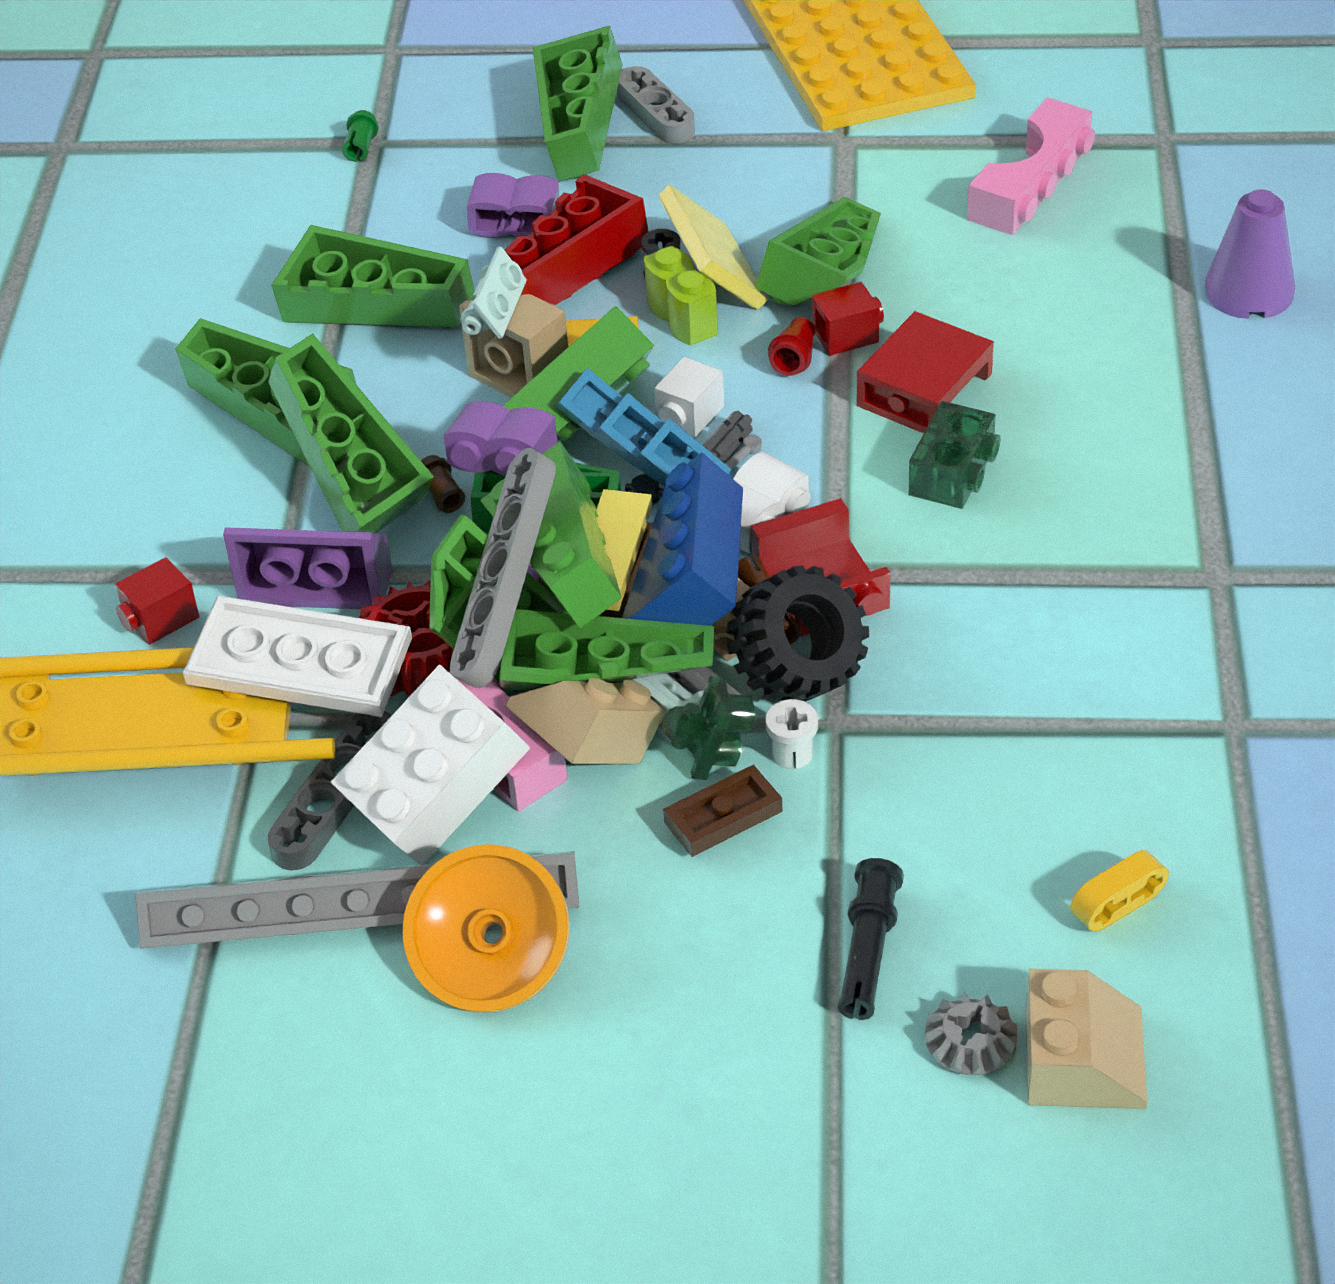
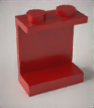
M841 498L751 526L752 558L757 556L761 559L769 577L782 570L786 571L793 566L804 565L805 570L812 566L824 569V577L834 573L842 578L840 586L843 589L848 587L853 589L857 596L852 600L856 607L863 605L866 616L890 608V571L887 567L873 571L869 570L849 539V509ZM792 614L802 629L800 637L808 635L809 632L804 623Z

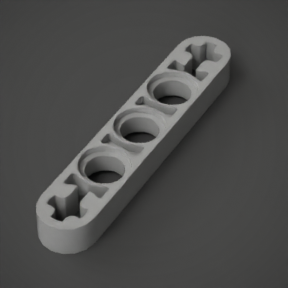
M526 448L517 454L507 471L450 663L451 674L474 688L486 686L493 679L499 668L555 478V462L534 448Z

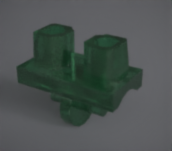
M710 676L699 705L687 703L685 706H675L665 714L662 729L664 734L671 740L672 746L679 750L686 747L694 756L695 761L690 771L692 779L707 780L712 765L736 767L741 755L740 734L736 731H727V729L751 731L756 718L752 696L728 694L725 677Z

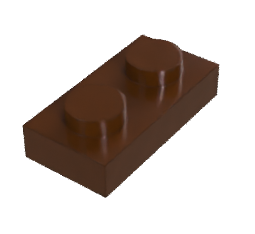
M754 764L663 809L665 825L691 857L783 812L782 797Z

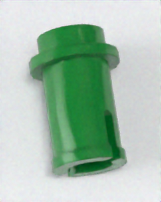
M359 110L348 117L346 123L348 134L342 146L343 155L353 162L358 161L360 150V160L364 161L367 158L371 139L377 135L379 130L376 117L369 111Z

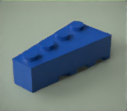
M702 452L688 464L686 462L678 464L666 479V485L622 618L711 626L736 607L743 487Z

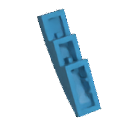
M588 368L556 406L558 410L591 436L664 487L668 475L678 464L682 462L688 464L701 452L731 478H734L736 472L670 418L664 423L629 393L625 397L621 396Z

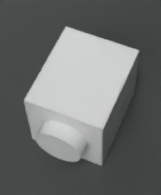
M683 357L654 388L656 416L664 423L670 418L690 436L696 438L725 406L723 371Z

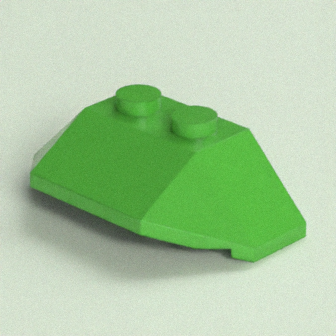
M466 515L459 516L431 555L429 628L453 649L455 648L488 535ZM527 572L516 609L567 613L556 598ZM500 662L499 668H498V670H497V673H496L495 676H494L495 679L498 681L499 684H500L501 662Z

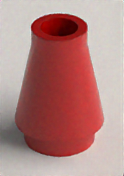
M804 317L793 319L790 325L770 342L768 357L771 366L776 372L785 376H793L805 371L809 367L812 360L813 337L815 335V326L809 319Z

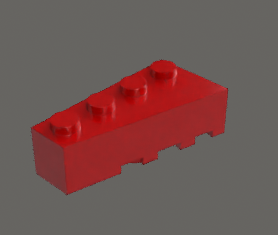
M583 174L575 181L576 190L572 194L564 192L555 201L556 209L549 216L540 215L532 223L533 231L528 236H518L504 250L511 260L519 265L524 277L527 279L521 295L531 294L547 303L556 305L571 297L573 293L591 281L600 278L606 271L623 260L632 257L635 252L642 248V237L649 232L644 199Z

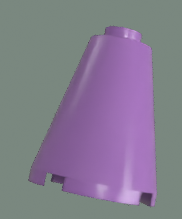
M1263 189L1254 190L1239 199L1206 275L1205 288L1208 291V300L1216 309L1227 315L1249 319L1250 312H1264V318L1273 317L1285 311L1293 302L1295 279L1285 207L1283 201L1271 191Z

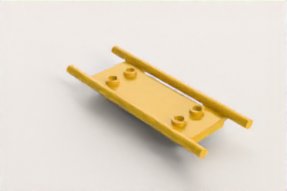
M194 647L0 657V776H35L47 773L221 764L242 765L244 763L334 759L335 741L334 738L288 740L291 702L188 685L185 682L183 673L50 679V675L185 668Z

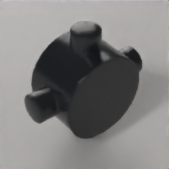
M646 474L634 477L631 484L626 483L625 492L651 494L652 506L659 501L664 491V488H659V482Z

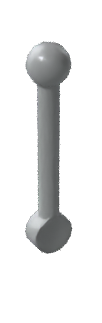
M756 435L746 436L743 439V447L725 464L733 469L748 454L760 452L761 438Z

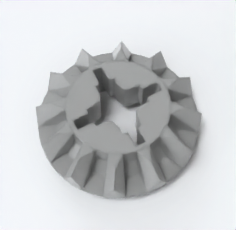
M963 992L956 1001L949 1002L942 999L938 1009L934 1013L928 1014L925 1042L931 1056L943 1067L960 1074L981 1075L999 1069L1010 1060L1017 1045V1024L1011 1020L1007 1006H995L992 1004L988 994L981 1000L969 999L965 992ZM979 1022L981 1026L980 1033H975L972 1039H968L966 1045H963L962 1029H967L971 1023Z

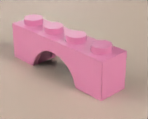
M1047 97L1028 118L1026 154L1030 157L1013 163H988L968 185L967 220L1014 235L1025 221L1028 222L1032 219L1036 208L1044 198L1048 199L1051 197L1056 184L1063 176H1068L1071 173L1075 162L1080 156L1090 151L1095 138V131L1091 129L1092 111Z

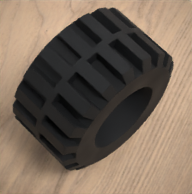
M804 565L793 566L786 571L782 570L742 594L743 599L738 601L736 607L731 611L736 618L727 624L726 633L734 635V640L728 643L727 647L729 655H737L739 663L733 666L738 675L744 672L748 675L749 680L746 682V685L753 691L763 688V697L770 701L781 698L782 701L796 699L806 702L841 687L848 682V678L856 675L861 668L857 662L865 659L868 647L862 644V640L869 638V626H863L861 618L866 616L863 605L856 607L852 600L857 596L851 587L843 589L840 586L842 578L834 573L824 577V569L812 566L805 570ZM785 612L795 615L806 626L812 644L809 659L797 653L788 642L784 631Z

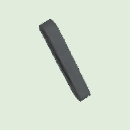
M384 711L382 717L357 713L335 740V758L320 760L268 833L271 856L277 866L291 871L300 870L311 865L317 859L354 807V804L331 783L337 776L334 770L350 762L391 717L390 713ZM364 735L369 736L366 741ZM325 799L334 802V805L325 812L314 813L307 810L308 806L317 800ZM302 836L303 842H302V843L297 842V841L300 839V837Z

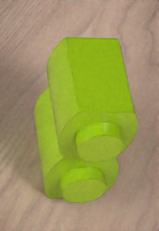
M673 246L662 248L657 252L644 256L647 305L652 313L662 320L668 321L672 334L687 345H693L718 335L716 288L712 280L693 269V263L689 256Z

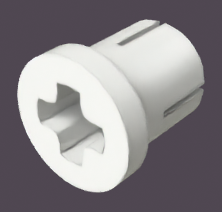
M796 699L783 700L774 704L766 714V731L772 739V757L774 762L783 768L793 769V752H795L796 769L806 766L813 758V737L818 730V714L814 707L807 702Z

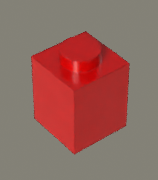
M862 281L812 295V323L815 326V335L829 356L879 343V323L884 321L883 308L880 300L876 296H871Z
M167 557L115 584L120 604L116 606V612L121 623L129 632L136 630L149 645L200 618L192 583Z

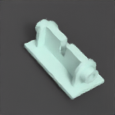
M500 246L497 247L491 263L481 269L479 274L480 280L473 294L474 301H471L468 308L461 314L460 322L467 334L476 335L491 329L498 339L503 338L527 281L519 265L512 261Z

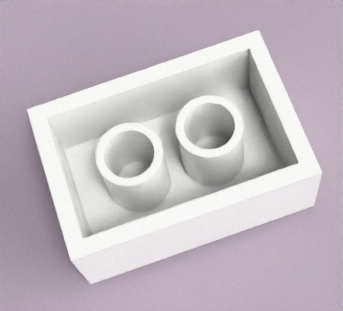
M439 664L337 774L331 783L396 846L417 863L424 865L531 747Z

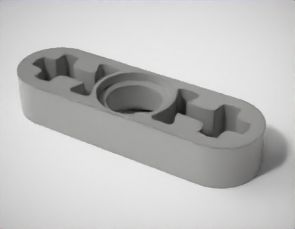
M639 66L627 67L621 70L617 88L618 98L661 140L667 143L678 144L686 142L694 136L693 111L650 70Z

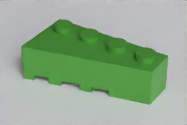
M610 25L532 47L545 144L559 181L579 178L583 174L587 175L588 173L599 171L623 66Z
M200 318L175 348L188 386L309 466L268 383L275 358L289 348ZM341 366L356 384L353 370Z
M313 333L275 358L268 383L342 532L376 533L424 499L434 476Z

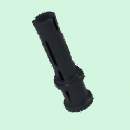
M882 858L862 860L857 864L854 874L858 890L856 898L850 902L847 912L850 923L853 926V933L841 998L837 1007L843 1016L850 1019L854 1017L857 999H859V1004L861 1005L859 1020L869 1019L874 1014V1002L885 935L895 926L898 916L897 909L894 906L896 891L902 887L904 873L897 864Z

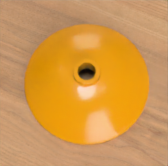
M492 844L475 845L457 850L430 867L413 889L406 905L403 919L404 949L410 967L417 979L439 1000L455 1008L476 1013L505 1011L525 1003L538 994L551 981L560 967L566 953L570 931L569 913L564 895L549 871L534 858L517 849ZM493 925H500L503 931L500 940L496 943H487L485 934L488 928Z

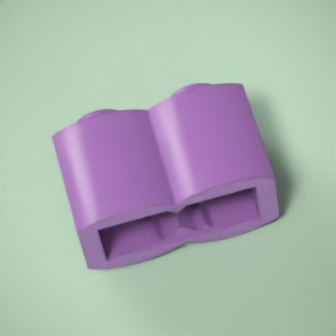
M485 173L476 176L467 203L468 231L483 237H502L509 234L516 237L528 236L533 231L532 223L540 215L549 216L556 209L555 201L560 197L559 181L540 175L524 176L518 179L501 173Z
M475 401L466 404L443 435L447 463L459 470L473 473L493 470L505 477L511 462L522 450L534 448L543 454L558 443L555 416L531 407L509 410L504 406L488 401Z

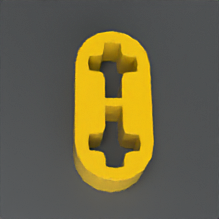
M1140 850L1086 882L1073 897L1070 905L1071 912L1092 932L1105 929L1156 897L1167 883L1169 870L1150 852Z

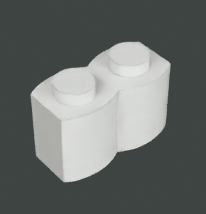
M765 452L755 454L743 464L733 478L743 487L740 549L752 554V525L808 508L811 499L808 474Z

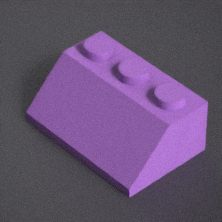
M225 527L223 537L238 599L287 607L360 609L361 607L371 606L373 595L386 597L392 573L387 534Z

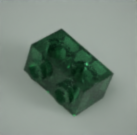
M942 401L909 460L908 495L963 509L971 492H979L983 483L987 461L993 463L998 455L1001 436L995 434L996 414Z

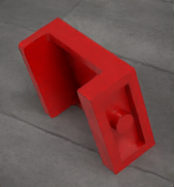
M914 311L857 370V407L937 438L945 429L947 405L974 376L987 380L992 375L994 341Z

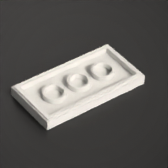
M217 595L183 671V675L188 685L382 717L412 640L410 626Z

